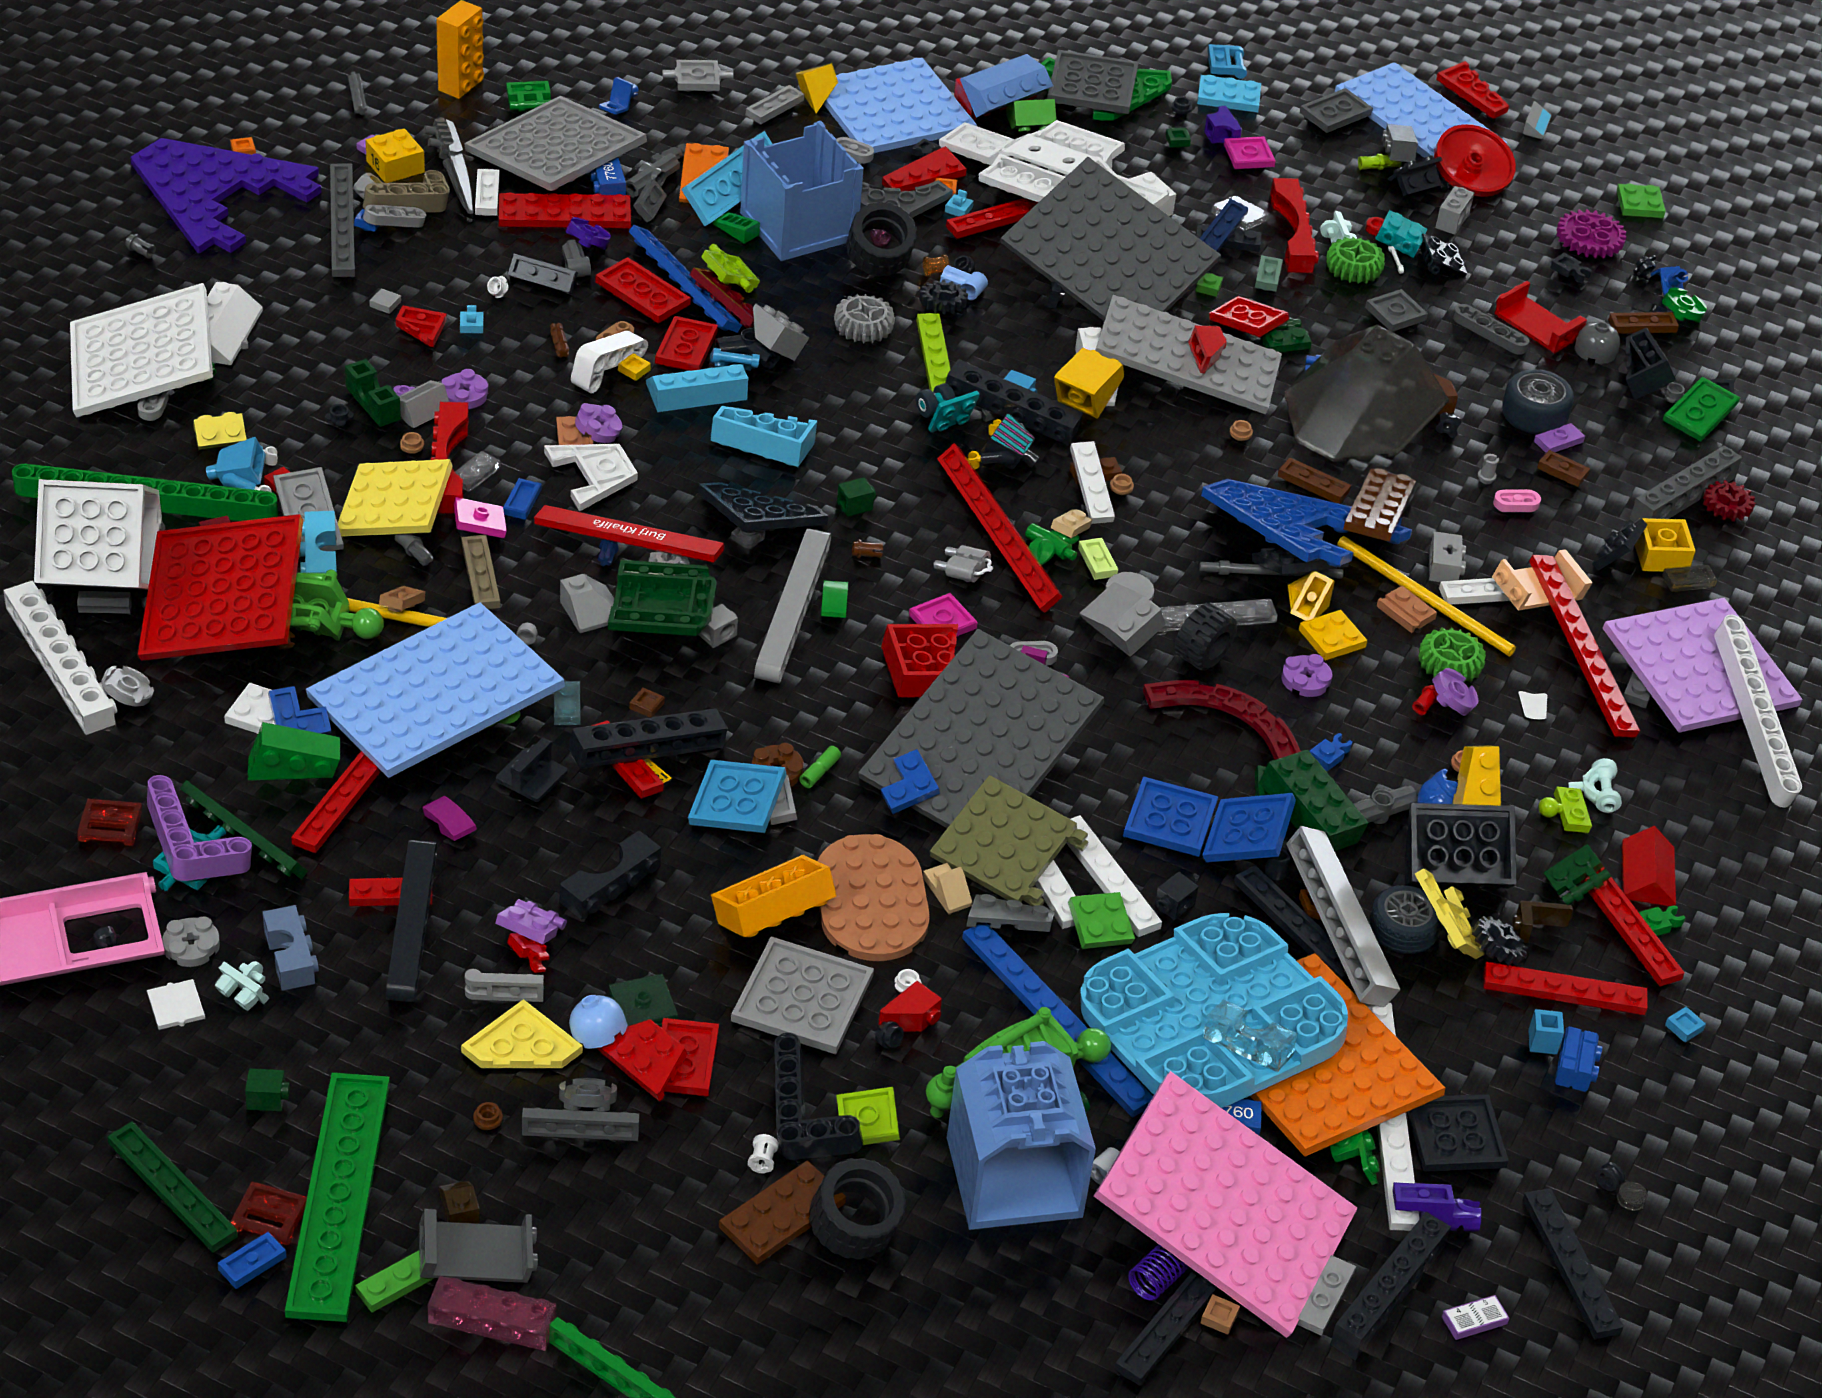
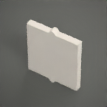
M193 979L175 984L170 982L166 986L147 990L159 1030L177 1025L184 1026L185 1023L205 1019Z

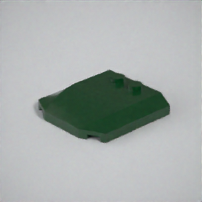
M620 560L617 575L618 583L614 603L610 609L608 630L697 636L711 622L717 582L714 577L710 576L707 566Z

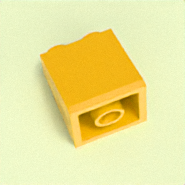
M1082 348L1054 376L1058 402L1098 419L1124 378L1123 364L1114 358L1104 357L1095 350Z

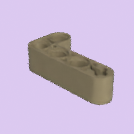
M436 170L426 171L423 183H371L365 187L363 208L365 209L367 205L416 207L424 212H443L447 208L449 187L444 175Z

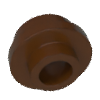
M485 1102L477 1107L473 1119L477 1127L483 1130H492L502 1123L503 1115L496 1104Z

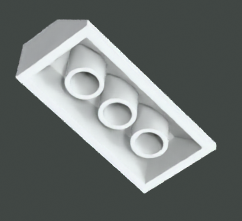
M216 282L207 296L212 362L232 365L241 349V342L250 334L263 308L239 285Z

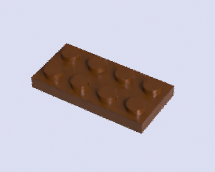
M809 1161L804 1162L720 1219L719 1228L758 1265L812 1227L809 1220V1209L824 1175ZM843 1193L834 1195L837 1208L846 1203V1196Z

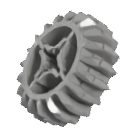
M858 294L855 297L848 296L847 300L842 299L841 303L837 304L836 312L834 313L836 330L840 332V335L846 336L847 340L854 339V342L862 341L863 344L867 341L873 344L874 340L881 342L882 338H887L888 334L892 333L895 323L893 308L889 306V302H883L882 298L876 299L874 295L871 297L866 294L864 296H859Z

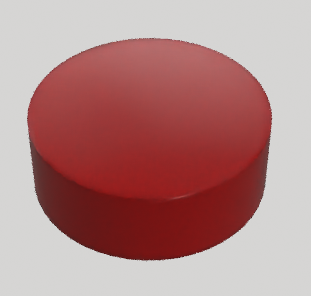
M1380 217L1369 218L1366 223V231L1371 235L1377 236L1384 219Z

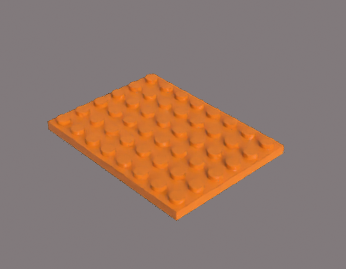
M1314 953L1297 960L1314 979L1321 976L1343 998L1348 1010L1345 1042L1340 1050L1331 1058L1250 1095V1097L1254 1101H1261V1109L1304 1157L1444 1096L1445 1087L1364 1003L1359 1001L1358 997L1319 956Z

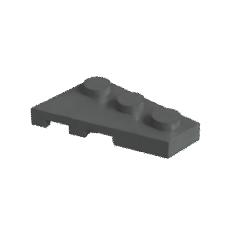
M976 894L968 916L967 926L976 927V923L981 922L990 923V928L1000 929L1002 925L1012 924L1018 930L1050 932L1055 911L1041 905L1029 906L1017 900L1005 901L996 899L989 894Z

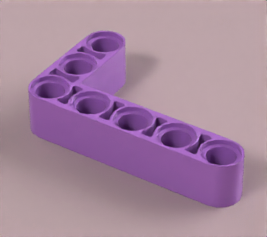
M156 775L148 780L147 806L173 878L180 881H190L241 874L250 869L252 850L250 840L243 837H232L194 843L171 779L167 776Z

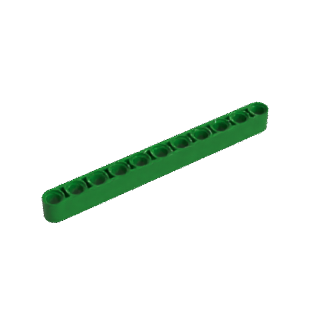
M19 464L12 469L14 491L17 495L38 498L39 479L143 484L159 490L161 512L207 518H218L228 515L229 519L233 521L278 517L277 496L269 491L33 464Z

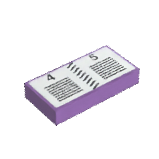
M1496 1295L1444 1310L1442 1318L1455 1340L1506 1325L1509 1321V1317Z

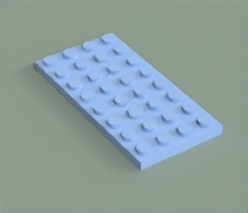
M1395 62L1336 85L1335 92L1346 88L1373 107V111L1368 117L1385 130L1387 124L1412 126L1418 141L1417 153L1424 158L1431 155L1434 158V150L1439 138L1446 130L1453 126L1470 124L1486 128Z

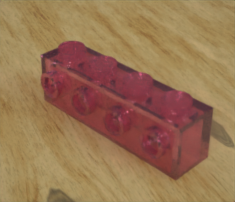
M439 1276L428 1303V1323L546 1351L549 1343V1324L556 1319V1303H551L545 1299L522 1296L516 1292L493 1289L487 1285L464 1282L458 1278Z

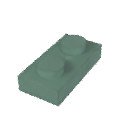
M1261 255L1255 288L1277 291L1283 259Z

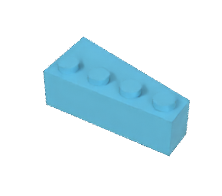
M721 406L713 417L711 441L717 442L722 446H730L746 453L757 454L766 459H774L784 462L789 466L798 467L815 443L817 420L809 419L808 423L797 422V417L788 416V419L784 420L774 418V414L771 413L753 415L752 410Z

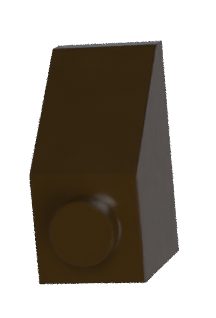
M469 1181L439 1186V1193L447 1222L479 1224V1206L474 1187Z

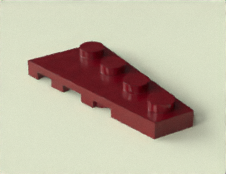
M693 268L689 275L696 280L695 284L698 287L711 293L710 297L724 304L727 312L739 317L742 325L747 328L754 327L753 306L743 303L745 298L740 293L731 290L733 287L731 283L727 285L719 281L718 276L712 270Z

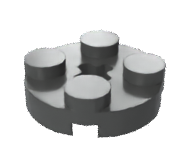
M576 1078L573 1079L572 1085L566 1086V1081L559 1085V1099L564 1102V1108L567 1110L593 1107L595 1111L605 1112L609 1111L610 1104L617 1100V1086L612 1083L611 1088L605 1086V1080Z

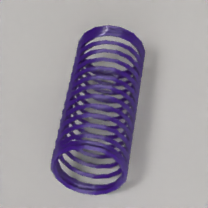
M1158 1244L1142 1261L1129 1271L1128 1278L1132 1288L1138 1295L1147 1300H1156L1181 1274L1189 1269V1266L1177 1260L1172 1253L1164 1251V1248ZM1167 1255L1172 1258L1176 1265L1170 1261ZM1163 1259L1167 1261V1263L1172 1267V1269L1167 1266ZM1159 1263L1168 1271V1273L1165 1270H1163ZM1155 1267L1163 1274V1276L1159 1274ZM1135 1271H1137L1138 1277L1142 1284L1148 1290L1155 1293L1156 1296L1148 1294L1145 1290L1142 1289V1287L1138 1284L1136 1280ZM1151 1271L1159 1278V1280L1155 1278ZM1140 1273H1142L1144 1277L1147 1279V1281L1155 1287L1156 1291L1152 1290L1149 1286L1146 1285Z

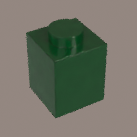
M865 478L838 484L837 503L847 517L873 510L876 492L874 487L870 486Z
M249 1069L245 1089L247 1110L282 1111L284 1100H289L290 1082H285L284 1070Z

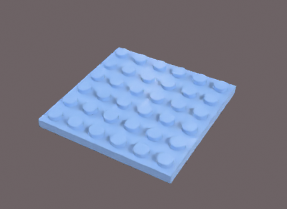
M914 58L908 61L836 75L838 84H836L823 103L849 138L872 146L874 153L914 145L923 139L929 141L941 139L964 122L977 126L923 58Z

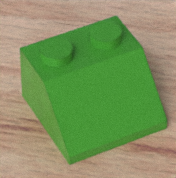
M1055 99L1012 102L1005 108L1011 129H1018L1019 133L1030 132V129L1038 128L1039 131L1056 121Z

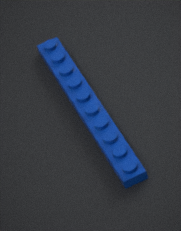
M979 923L976 927L963 931L962 939L1034 1015L1041 1007L1049 1008L1051 1015L1074 1042L1077 1041L1078 1036L1087 1027L987 923ZM1111 1052L1100 1063H1090L1082 1058L1077 1059L1132 1118L1145 1111L1153 1096Z

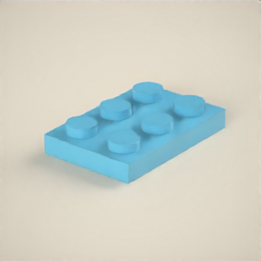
M1201 75L1197 104L1214 107L1226 106L1229 109L1258 112L1261 83L1252 80L1243 81L1234 78L1216 77L1214 75Z

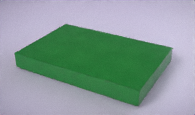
M1701 377L1664 414L1663 421L1702 441L1739 403L1740 397Z

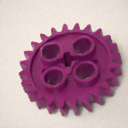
M1578 209L1577 213L1570 211V215L1565 213L1564 218H1560L1556 230L1559 242H1564V247L1570 246L1569 251L1577 250V255L1585 253V257H1588L1590 254L1594 258H1597V255L1605 258L1606 254L1610 257L1613 256V253L1618 254L1619 250L1623 249L1627 236H1625L1626 231L1623 230L1624 226L1619 225L1620 221H1612L1613 217H1605L1606 213L1599 215L1597 210L1590 213L1588 209L1584 213L1580 209Z

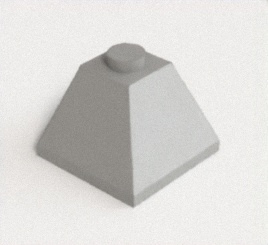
M585 574L560 580V602L579 633L608 625L614 597L606 585Z

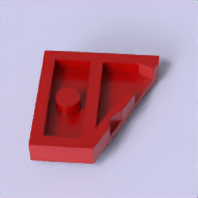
M404 305L396 317V326L430 347H434L447 322L446 313Z

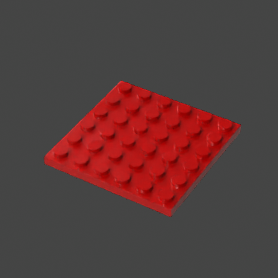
M296 514L157 531L138 656L141 661L288 644L304 521L302 516Z

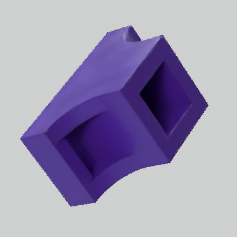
M1219 106L1217 113L1207 114L1204 132L1211 143H1224L1226 138L1241 137L1242 128L1226 106Z

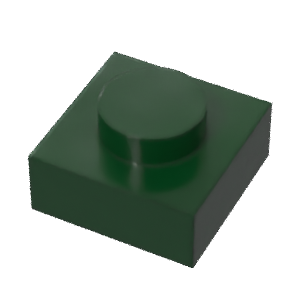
M1166 128L1165 136L1170 147H1190L1191 138L1187 128Z

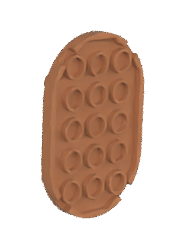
M880 834L848 835L832 843L822 852L818 862L830 867L836 897L827 900L828 902L825 905L819 906L823 931L834 946H841L849 951L848 955L859 959L887 961L909 954L914 946L924 940L929 926V908L921 866L909 849L897 841Z

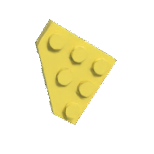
M523 999L461 1045V1052L480 1068H563L583 1053V1045Z

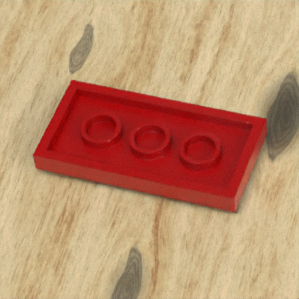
M628 257L595 275V282L657 323L662 322L690 305L691 297Z

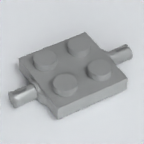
M676 60L675 70H662V77L675 78L678 90L711 92L720 90L721 79H733V70L721 71L718 67V60Z

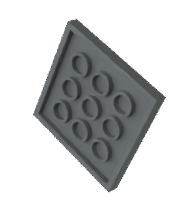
M1058 50L1051 78L1053 87L1049 88L1047 99H1055V104L1073 105L1078 108L1086 107L1098 111H1112L1117 114H1129L1139 62Z

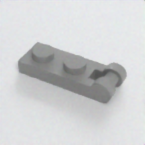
M469 969L465 972V996L469 999L522 1001L524 999L525 1001L543 1002L544 975L481 973L477 969Z

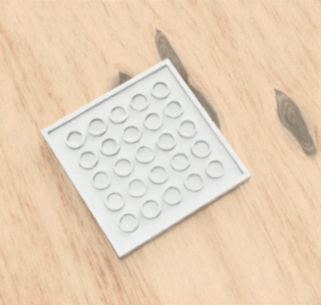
M203 283L70 322L73 412L76 417L89 415L103 409L113 408L117 405L137 401L144 397L158 395L168 390L213 378L207 291Z

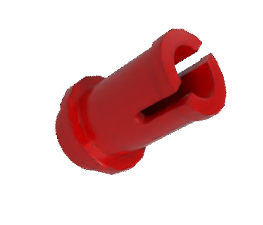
M1434 685L1425 686L1421 696L1413 703L1412 708L1417 714L1424 715L1433 703L1438 702L1436 698L1438 693Z

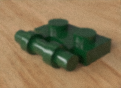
M1291 317L1288 321L1262 335L1264 346L1276 352L1311 349L1312 344L1305 329H1299L1301 327V320L1292 319Z
M1588 844L1543 872L1559 896L1567 890L1569 891L1561 897L1566 905L1571 904L1575 900L1579 902L1584 898L1583 895L1595 887L1599 889L1604 885L1603 882L1611 878L1606 868L1598 874L1596 873L1603 868V865ZM1589 878L1587 881H1585L1584 883H1582V884L1579 885L1578 887L1576 886L1578 883H1580V882L1583 881L1584 879Z

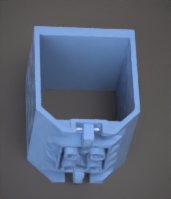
M1041 1041L1030 1042L1029 1051H1024L1023 1045L1012 1046L1011 1053H1003L1002 1045L989 1046L957 1067L947 1141L969 1230L1083 1218L1096 1148L1070 1057L1047 1042Z

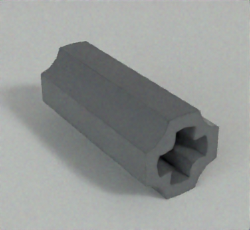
M79 591L77 599L78 612L131 614L132 594L131 592Z

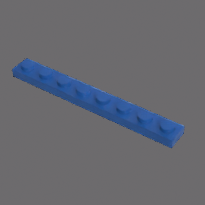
M633 225L629 233L635 238L634 242L645 248V253L651 258L658 261L657 265L661 269L669 272V278L681 285L680 289L686 294L693 297L692 301L705 309L704 313L717 322L718 328L725 332L731 330L738 333L742 325L735 317L727 312L720 302L712 299L709 291L695 284L696 280L689 275L690 272L649 230Z

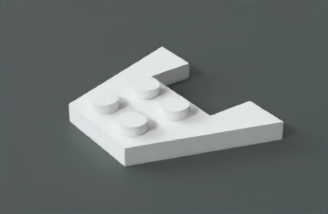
M620 444L544 445V453L553 467L576 462L590 485L571 490V498L579 511L637 481L638 473Z

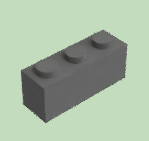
M1387 124L1386 130L1382 131L1381 142H1383V148H1385V153L1388 154L1389 159L1402 162L1415 160L1418 141L1412 126Z

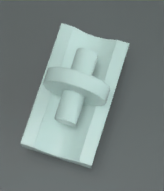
M1338 211L1334 212L1333 220H1326L1320 227L1322 236L1330 238L1331 243L1336 242L1337 239L1343 240L1344 237L1351 239L1354 236L1357 239L1355 234L1349 233L1352 227L1350 221L1344 220L1341 212Z
M253 961L249 965L242 963L239 970L243 974L226 962H223L219 967L223 974L215 984V987L220 993L229 997L239 987L242 990L234 1000L247 1011L257 1001L262 1004L267 1002L269 997L262 992L263 988L255 983L257 981L262 984L265 981V976L262 975L263 966L257 961Z

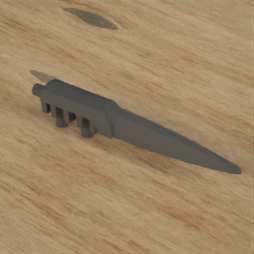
M440 117L434 120L433 126H424L423 133L433 135L432 138L428 139V146L437 147V152H440L439 158L445 159L443 160V166L448 172L460 202L468 214H473L472 190L461 142L454 123Z

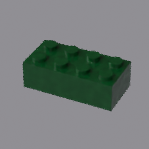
M1308 749L1270 761L1259 781V784L1268 795L1293 793L1296 802L1290 818L1291 823L1297 830L1300 826L1324 831L1334 851L1357 844L1369 823Z

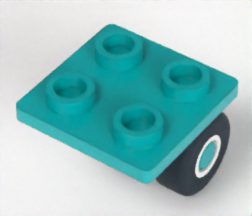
M943 383L935 386L933 392L930 389L919 391L916 395V405L923 417L929 418L933 416L928 427L930 433L937 430L944 431L949 426L955 424L962 425L970 419L980 394L978 391L955 397L953 389L948 384Z

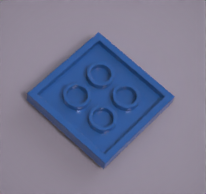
M1143 777L1123 836L1199 857L1217 805L1218 796Z
M1293 793L1221 799L1203 852L1205 861L1217 862L1279 857L1296 802Z

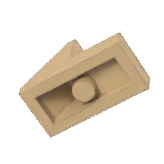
M948 863L924 871L923 879L948 914L972 906V899L961 867L951 869Z

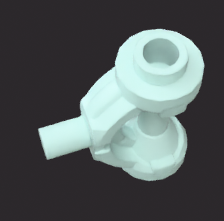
M1599 759L1583 775V782H1568V788L1581 789L1584 792V797L1596 804L1597 809L1602 812H1614L1622 804L1620 794L1614 791L1611 785V780L1616 777L1618 771L1613 760ZM1598 780L1601 782V791L1596 790L1594 786Z

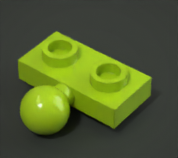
M1557 787L1554 792L1555 799L1546 797L1540 801L1538 809L1542 816L1550 818L1559 813L1565 831L1589 833L1592 824L1581 789Z

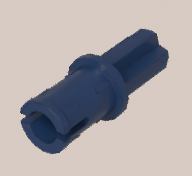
M603 539L599 545L598 561L604 567L605 565H611L614 554L618 552L619 545L618 542Z

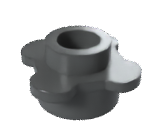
M1669 383L1667 388L1661 389V393L1666 396L1667 401L1670 403H1676L1684 395L1685 388L1679 383Z

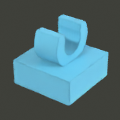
M959 189L958 195L954 194L945 205V212L955 216L966 215L973 208L974 200L968 199L967 192Z
M467 305V312H460V333H483V312H476V305Z

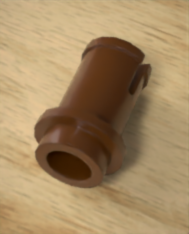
M858 539L857 542L853 541L852 556H856L857 559H860L861 556L882 558L883 553L880 550H883V543L861 542V539Z

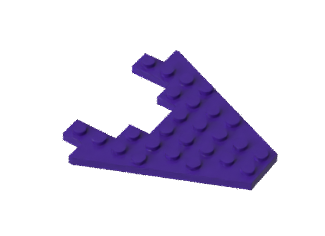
M160 138L130 157L131 165L199 254L213 244L231 253L246 243V235L219 222L228 216V208L218 202L241 187L260 195L272 186H276L305 202L322 193L321 185L311 181L319 175L318 167L267 158L261 154L251 155Z

